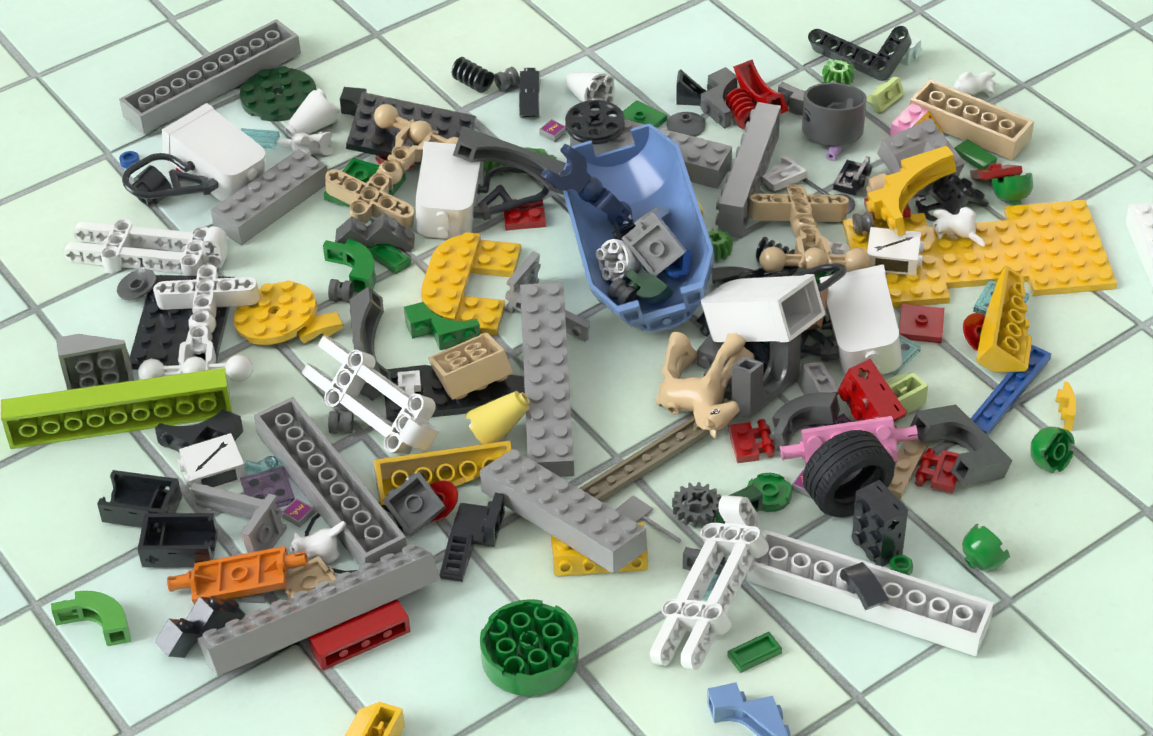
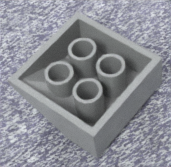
M928 119L883 139L877 152L892 174L900 172L899 169L902 168L901 160L947 146L954 154L956 172L952 174L959 177L965 165L963 159L932 119ZM936 181L925 186L913 197L929 191Z
M73 334L56 338L58 357L67 390L134 381L133 369L125 340L84 334Z

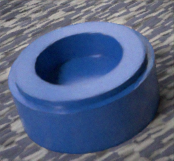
M134 151L122 153L119 157L120 165L125 169L140 161L139 154Z

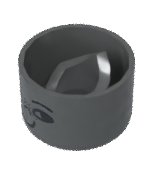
M821 83L809 87L804 93L802 131L804 135L814 142L830 146H841L856 142L864 132L866 94L854 86L842 83Z

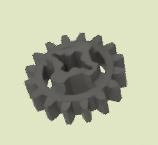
M700 482L696 486L688 483V488L680 486V492L675 491L674 498H672L673 514H677L678 521L685 519V525L692 522L694 527L698 523L705 526L706 521L714 523L721 494H717L716 488L710 490L709 484L702 487Z

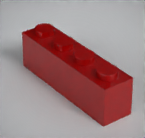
M395 599L308 637L311 652L324 671L411 632L409 616L398 599Z

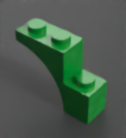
M424 302L404 306L405 323L412 339L433 334L439 350L454 347L480 335V324L477 319L469 321L445 319L433 313Z

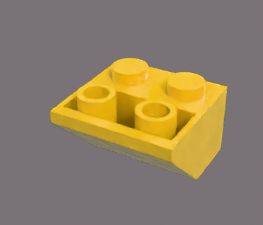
M377 702L358 710L345 736H400L405 727L403 709L383 702Z

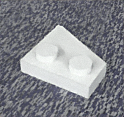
M784 155L781 157L779 165L774 164L771 170L762 176L763 184L775 192L807 178V170Z

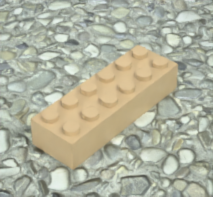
M931 79L910 99V104L913 103L929 110L944 133L964 141L968 139L979 147L1010 160H1013L1032 139L1033 120Z

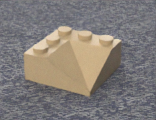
M487 332L428 357L429 363L452 400L464 398L469 392L482 390L488 384L494 381H503L508 375L513 374L505 350Z

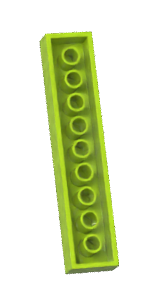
M225 368L1 399V421L10 449L153 429L159 423L174 426L206 421L222 409L232 412V404Z

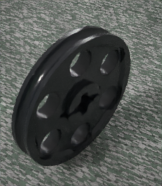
M588 100L578 103L569 109L565 116V127L569 136L578 142L592 141L593 145L604 144L615 140L622 134L625 128V116L623 111L611 102ZM593 108H598V109H600V110H598V111H593V110H591V109H593ZM577 114L582 115L581 117H574ZM614 114V115H617V116H615V117H609L608 115ZM575 127H581L582 129H580V130H575V129H573V128H575ZM609 127H615L616 129L610 130V129H607V128H609ZM597 133L599 135L591 136L590 134Z

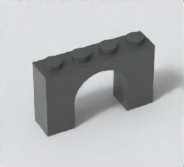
M801 334L790 342L770 341L769 363L764 376L763 363L746 356L732 366V401L737 402L740 412L738 414L747 418L753 417L798 380L800 373Z
M956 404L917 411L910 427L916 425L918 439L922 443L944 439L954 441L970 451L959 454L951 470L964 486L1004 478L1013 461Z

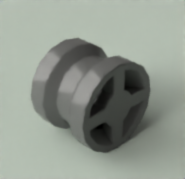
M865 212L864 215L853 214L854 232L856 234H861L863 231L870 232V228L874 227L872 213Z

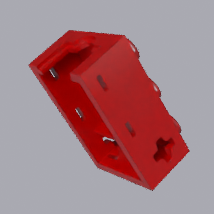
M871 359L848 369L838 391L840 398L847 403L855 419L862 421L892 416L893 422L906 416V410Z

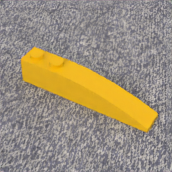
M1007 265L1003 267L991 297L981 331L976 358L978 363L992 372L1026 371L1028 369L1032 337L1027 331L1030 323L1025 316L1028 309L1023 301V298L1026 296L1023 276Z
M510 441L373 459L380 504L385 505L382 500L386 498L388 492L400 487L405 483L404 481L409 475L416 474L418 471L430 485L437 481L446 480L453 483L456 487L478 478L482 468L511 450Z

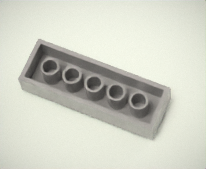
M300 149L296 150L212 208L213 226L223 229L227 237L243 245L325 187L327 165Z

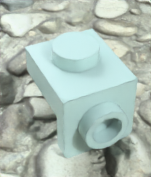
M917 37L912 39L911 46L900 63L908 66L916 58H919L922 52L921 39Z

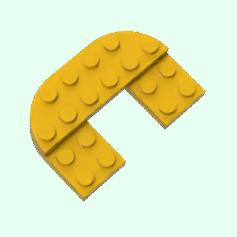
M466 232L444 241L435 249L430 259L421 288L422 302L433 313L445 319L455 321L477 319L480 324V334L487 332L489 335L497 336L504 313L505 300L464 296L471 273L511 277L517 268L522 250L521 244L481 240L480 233Z

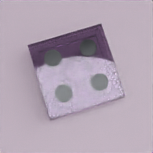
M284 466L240 477L243 492L250 497L265 499L268 494L276 495L278 498L275 502L277 508L290 505L295 500Z

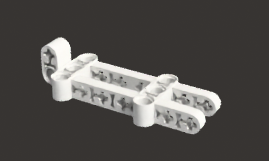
M119 219L113 225L79 222L73 231V235L77 240L87 243L70 242L67 244L63 255L66 260L73 263L102 265L104 270L110 274L117 273L122 268L183 273L184 276H197L198 269L203 265L209 264L215 266L216 269L222 268L229 249L225 231L216 226L210 228L200 226L192 232L133 227L130 220Z
M323 335L318 346L341 362V368L335 378L332 379L319 368L307 363L302 374L326 392L324 396L326 405L342 411L348 409L385 436L384 448L391 453L407 455L413 447L428 451L439 433L438 429L428 423L435 411L436 405L434 400L420 394H412L410 396L374 369L375 358L371 354L359 350L350 352L337 341ZM366 381L402 407L394 423H391L357 397Z
M722 496L719 501V512L725 524L709 523L702 528L700 536L704 541V545L677 598L667 600L662 606L661 610L666 620L650 651V659L653 664L667 666L687 631L691 632L682 650L681 664L686 669L698 670L716 635H723L731 628L732 623L727 616L730 606L754 558L763 557L769 550V544L758 529L759 516L747 497ZM723 556H729L707 602L701 601Z

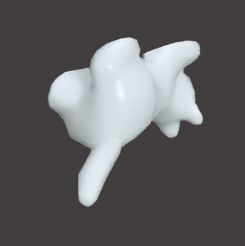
M987 71L974 77L972 72H965L955 82L954 89L971 96L984 92L991 97L996 84L991 78L996 73L995 71Z
M320 131L319 134L311 135L297 133L292 139H279L277 141L282 146L291 147L292 152L300 149L310 156L312 154L329 156L334 152L329 147L332 137L331 132L322 133Z
M968 207L961 208L957 215H953L945 210L934 211V216L938 220L933 222V227L939 239L946 233H952L962 238H970L982 247L986 245L984 240L975 234L977 227L975 223L976 213Z
M342 521L331 529H321L306 537L294 533V539L289 547L290 551L293 553L306 551L309 560L320 556L325 564L333 563L339 557L337 534L343 531L346 522Z

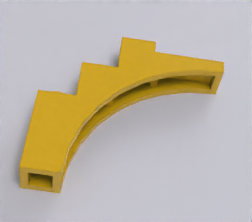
M947 146L901 160L902 168L899 169L900 172L884 176L885 185H883V188L867 193L868 202H866L868 212H871L877 220L882 218L884 221L887 220L889 229L894 230L898 237L906 234L902 215L910 199L928 184L956 172L954 154Z

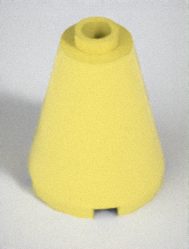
M515 391L470 410L466 414V419H471L472 423L469 427L482 444L502 442L529 410L528 404L530 401L523 392Z

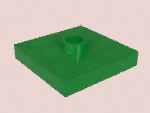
M638 100L623 111L625 120L641 124L650 123L657 128L667 121L666 114Z

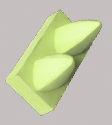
M893 77L885 84L877 86L875 88L876 91L867 96V102L874 106L875 112L882 113L904 95L900 77Z

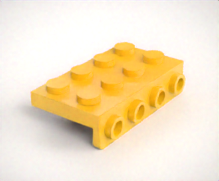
M644 522L638 523L639 525L644 527ZM551 535L553 567L556 576L611 573ZM648 548L647 551L617 572L647 570Z

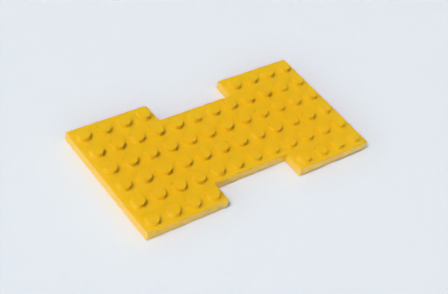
M1086 200L1005 206L1004 214L1006 220L976 223L975 234L984 240L986 244L984 247L970 238H962L952 233H946L939 239L934 227H928L924 213L911 214V217L903 218L906 231L921 232L920 241H924L923 253H919V255H923L921 268L917 267L916 276L886 273L893 308H901L902 304L919 306L949 304L950 296L948 289L996 285L1005 265L1023 276V280L1028 282L1033 296L1116 289L1117 281ZM852 219L843 220V229L849 248H861L867 252L870 232L863 231L861 234H856L853 229ZM874 220V227L889 229L887 220Z

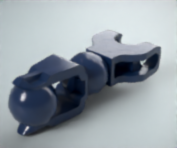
M564 144L560 151L567 159L566 168L560 173H554L545 168L541 176L559 190L567 191L573 189L578 192L579 197L583 201L589 202L606 213L612 225L616 221L620 227L633 223L632 209L628 203L619 201L614 194L602 186L599 179L589 175L585 157L571 146Z

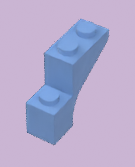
M737 682L708 688L707 704L714 723L722 721L738 722L748 727L757 736H791L788 725H784L782 721V708L780 705H776L773 696L746 701L744 691L740 692Z

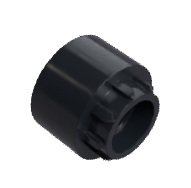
M149 165L134 177V183L132 184L134 188L144 192L172 189L167 178L152 165ZM165 197L154 199L138 198V200L145 205H151L153 202L158 204Z

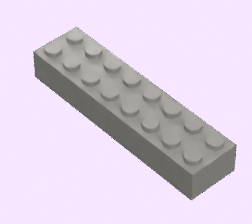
M757 102L755 110H751L750 122L747 121L746 134L741 136V147H737L736 159L732 160L731 172L727 173L726 185L722 186L721 198H718L716 202V210H719V213H717L715 225H718V230L721 229L722 232H728L729 236L742 238L749 221L750 196L759 193L763 183L762 176L767 172L779 139L781 106Z
M625 120L624 131L618 138L608 143L593 145L595 155L634 144L630 129L645 124ZM575 127V128H573V129H575V130H580V129H582V128H581V127ZM609 127V128H607V129L614 130V129H616V128H615V127ZM657 128L679 145L690 181L718 189L731 167L732 146ZM593 133V134H590V135H591V136H598L599 134ZM570 137L571 147L577 144H581V142H578L574 140L572 137Z
M515 449L510 450L480 470L483 493L491 498L494 497L495 492L503 493L507 508L613 574L647 551L646 528Z

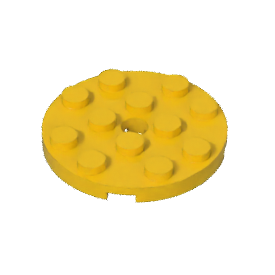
M290 280L273 284L266 283L258 289L260 300L256 304L237 306L233 315V323L238 335L246 338L249 343L257 345L277 344L296 337V332L303 327L308 328L317 315L318 305L314 293L303 284Z

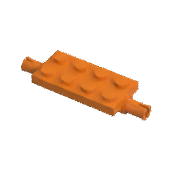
M282 546L194 563V570L188 571L187 574L167 577V586L170 592L190 588L192 590L191 600L194 605L199 597L210 598L214 596L227 600V598L233 599L286 589L288 569L308 566V554L306 551L288 554L286 547Z

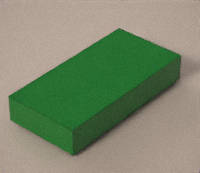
M968 139L954 147L962 159L977 169L989 168V165L997 163V157Z
M376 244L369 249L375 261L395 274L411 264L409 257L391 245Z
M767 632L728 650L727 656L737 670L742 673L782 654V647L772 634Z

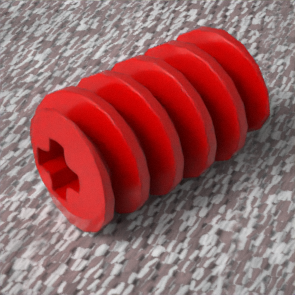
M736 88L727 95L726 105L731 110L737 125L741 129H745L747 121L750 122L751 110H755L756 107L745 89Z

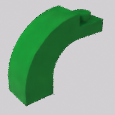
M348 239L345 244L326 240L323 244L325 261L347 265L352 268L349 274V281H353L355 292H361L367 287L373 290L376 283L374 258L369 249L351 239Z

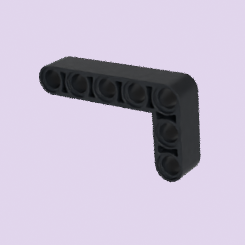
M905 26L895 27L877 54L821 29H813L808 34V40L815 52L833 60L840 61L842 59L844 62L849 61V64L853 65L855 70L880 81H885L891 77L912 43L908 29Z

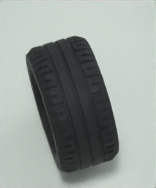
M850 430L832 437L812 454L803 472V486L824 514L833 517H847L854 515L857 490L878 480L887 488L890 486L894 477L895 464L892 456L874 434L863 430Z

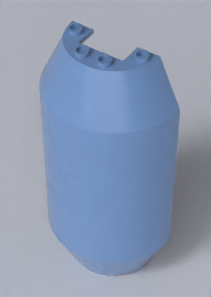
M649 123L630 129L634 141L632 145L595 155L592 141L574 145L572 148L585 157L589 175L599 179L602 186L614 194L619 201L628 203L632 209L633 222L657 206L661 209L666 205L670 212L661 219L680 243L691 250L689 274L680 275V278H669L665 273H659L656 276L674 292L668 300L663 303L651 304L636 296L632 302L620 305L618 299H613L607 294L610 285L614 281L603 279L596 251L607 240L615 239L612 234L615 231L614 226L609 222L606 213L589 202L583 201L575 190L570 189L563 191L588 285L593 295L629 326L640 328L642 331L656 332L681 325L689 320L697 308L700 307L701 299L704 297L714 264V250L679 145ZM628 277L623 279L628 286L631 280Z

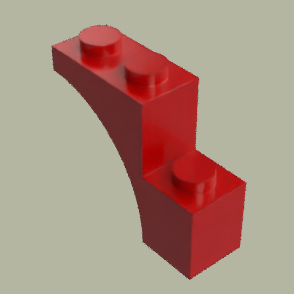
M753 59L733 66L740 88L747 91L752 101H756V104L761 102L781 106L780 114L788 111L783 93L772 90L763 81L754 65Z

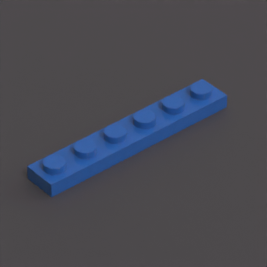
M1031 345L1028 369L1021 372H1009L970 418L987 436L1051 360L1052 353Z

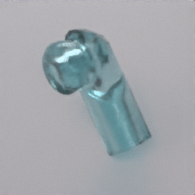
M275 456L265 457L258 463L247 460L244 464L245 471L258 475H267L278 466L279 461Z

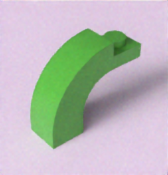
M75 591V599L51 603V611L56 626L78 621H93L102 626L107 646L131 642L125 612L122 606L109 595L96 591Z

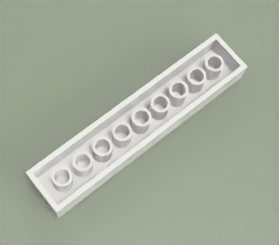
M766 529L762 533L769 544V550L763 557L754 558L747 572V582L977 657L991 622L994 602ZM861 562L872 571L889 598L887 603L866 611L856 591H850L841 573L842 569Z

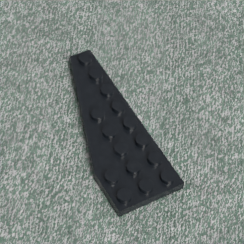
M431 365L387 369L391 372V381L397 386L398 372L420 371L421 391L415 392V394H420L434 400L436 406L431 418L466 414L472 409L515 391L525 394L524 376L508 375L503 381H494L482 390H474L469 392L464 398L452 400ZM384 395L387 420L394 422L402 407Z

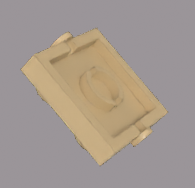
M320 556L309 560L308 566L289 570L287 572L286 589H284L285 594L291 599L297 592H308L315 589V585L318 583L336 580L332 567L328 568Z

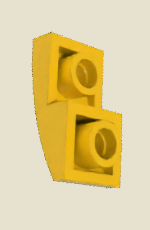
M337 312L316 316L308 328L303 327L297 333L305 344L321 333L329 337L337 333L344 325Z
M1064 381L1063 389H1058L1055 402L1059 403L1058 412L1062 413L1061 420H1065L1063 429L1072 431L1076 413V399L1070 383Z

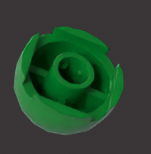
M1032 173L992 179L995 195L1002 201H1009V205L1021 204V200L1027 198L1032 192Z
M1049 426L1039 430L1033 437L1030 445V455L1034 463L1050 473H1054L1056 470L1059 472L1063 471L1073 457L1074 452L1070 451L1071 443L1075 445L1073 434L1060 427Z
M975 524L968 531L962 542L963 553L966 556L964 560L973 569L977 567L984 571L995 570L1010 558V554L1007 549L1003 552L1000 548L1003 543L993 532L985 526L979 529L978 524Z

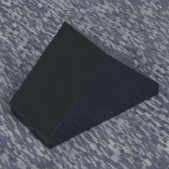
M680 69L676 83V105L700 106L701 94L706 92V90Z

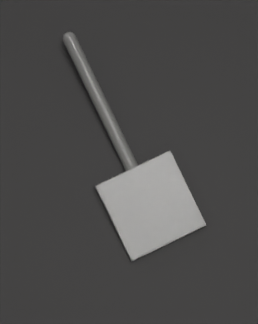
M634 495L615 509L634 522L643 519L676 542H681L679 537L646 517L653 508Z

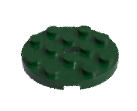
M286 66L268 70L262 69L243 84L240 90L241 105L250 116H259L264 121L290 120L309 93L316 90V84L308 74Z

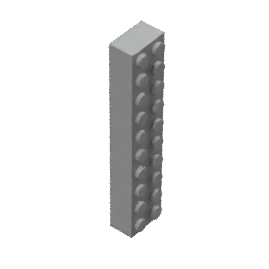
M275 19L119 98L122 115L145 135L238 87L260 70L272 69L301 54L299 36Z
M563 282L520 284L525 395L530 401L528 404L529 410L526 412L528 458L559 477L574 476Z
M294 397L254 415L258 436L327 525L333 528L342 521L346 522L343 531L338 533L337 536L359 566L366 563H376L380 561L382 556L393 553L395 555L402 552V548L407 546L405 535Z
M412 544L402 548V552L395 555L391 553L382 556L380 561L376 563L363 564L355 572L342 573L337 576L336 580L318 583L315 585V589L308 592H297L289 600L276 601L268 609L252 611L248 614V617L242 620H231L221 629L207 630L197 640L207 666L217 676H220L441 579L432 553L418 545Z

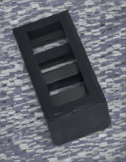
M454 531L450 533L439 574L440 578L463 582L474 548L472 534ZM448 567L458 568V569H460V570H459V571H457V570H451V569H448Z

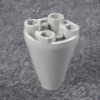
M573 72L567 75L565 80L567 87L581 102L588 100L614 102L615 86L612 76L603 72Z
M321 89L313 90L309 93L288 121L285 131L291 138L297 133H313L338 120L336 115L339 113L338 108L325 99L326 95Z
M618 239L607 240L596 251L599 268L604 280L615 281L617 278L625 279L630 269L636 273L642 268L646 269L624 241Z

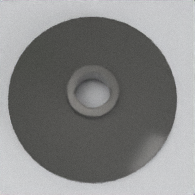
M678 112L667 120V129L669 131L693 137L700 135L705 130L706 125L704 118L694 112Z
M139 269L129 273L119 282L117 294L123 300H135L143 297L155 286L157 280L155 273L149 269Z

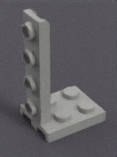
M666 205L661 209L657 206L634 222L636 227L621 238L650 275L653 274L654 276H657L687 251L661 219L670 212Z
M532 251L508 279L507 285L510 286V290L506 292L505 299L509 300V303L504 307L505 311L511 314L515 309L521 311L520 284L539 283L538 272L541 267L539 253ZM565 310L566 333L586 342L589 337L590 322Z
M193 483L190 487L195 495V502L198 506L250 518V521L243 527L241 532L247 553L272 549L287 529V525L281 521L283 516L282 510L277 508L275 503L278 499L276 495L268 494L265 499H258L246 494H238Z

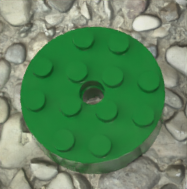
M519 600L500 607L488 617V622L480 633L481 660L484 672L497 687L512 694L536 696L556 690L572 677L579 662L578 630L574 620L561 607L543 604V600Z

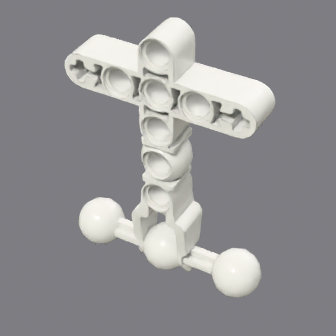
M207 264L198 269L196 280L162 281L154 286V295L157 306L160 309L193 308V314L189 319L190 329L185 342L180 344L179 365L164 366L162 362L156 359L145 360L138 369L140 380L225 368L226 375L232 381L242 382L251 376L253 365L250 359L244 355L237 354L230 357L226 363H216V354L211 340L212 332H214L216 327L215 316L217 307L250 306L260 300L257 282L254 278H218L216 267ZM205 353L206 361L196 357V354Z

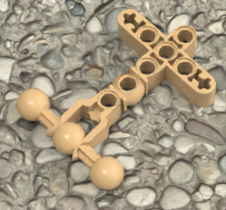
M383 104L376 108L374 113L376 124L383 129L396 127L401 130L396 135L392 155H389L388 160L380 164L376 174L367 183L340 170H329L325 175V188L329 195L349 204L350 217L353 216L364 224H367L372 216L378 218L384 213L390 218H394L405 228L410 229L414 224V208L410 204L389 195V190L393 189V185L401 180L404 172L414 162L422 161L424 141L457 144L459 137L443 138L438 135V131H433L431 125L426 121H414V119L408 121L399 117L395 107ZM410 138V141L418 146L413 145L410 147L404 144Z
M797 184L789 185L787 187V194H752L749 201L748 217L757 221H790L792 233L796 238L794 254H785L780 248L774 246L762 251L759 259L761 267L768 273L780 272L785 266H798L807 270L819 265L833 263L843 264L849 272L868 268L870 256L864 249L853 248L846 252L845 255H830L829 241L826 237L821 236L818 224L816 223V221L842 222L846 220L849 199L842 195L807 194L806 189Z

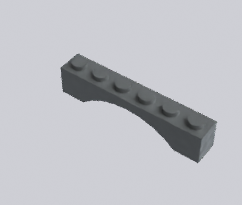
M462 127L452 156L469 162L492 161L514 166L535 177L548 190L564 195L563 190L552 186L541 176V173L545 168L554 173H560L564 170L565 162L467 127Z
M367 287L349 300L354 350L371 354L375 358L374 369L391 381V372L378 363L374 352L376 330L384 313L383 299L370 287ZM367 381L360 391L361 395H365L372 401L383 394Z

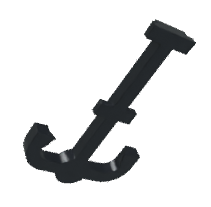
M925 195L918 196L915 200L918 214L924 213L929 221L938 220L935 216L930 215L928 211L943 206L939 202L928 206L922 205L920 202L925 201L927 198Z

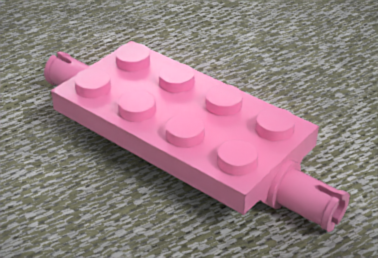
M892 416L803 429L801 430L802 441H800V444L780 446L781 459L783 461L802 457V459H805L806 464L812 454L832 437L850 430H863L874 434L892 456L893 461L896 462L898 461L896 445H898V442L918 440L916 425L896 429Z

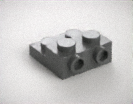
M419 471L416 474L409 475L405 479V483L389 491L386 498L382 500L410 537L447 509L435 490Z

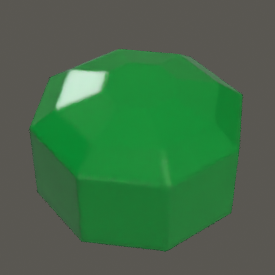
M895 555L890 560L889 568L910 575L913 572L912 559L905 555Z

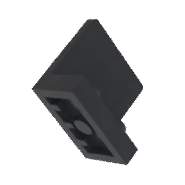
M954 174L936 180L928 192L953 215H957L968 201L984 206L989 204L984 198L985 194L978 189H974L971 181L964 177L960 179Z
M495 492L493 500L489 501L487 506L460 503L451 532L472 534L474 544L495 547L505 515L504 494Z

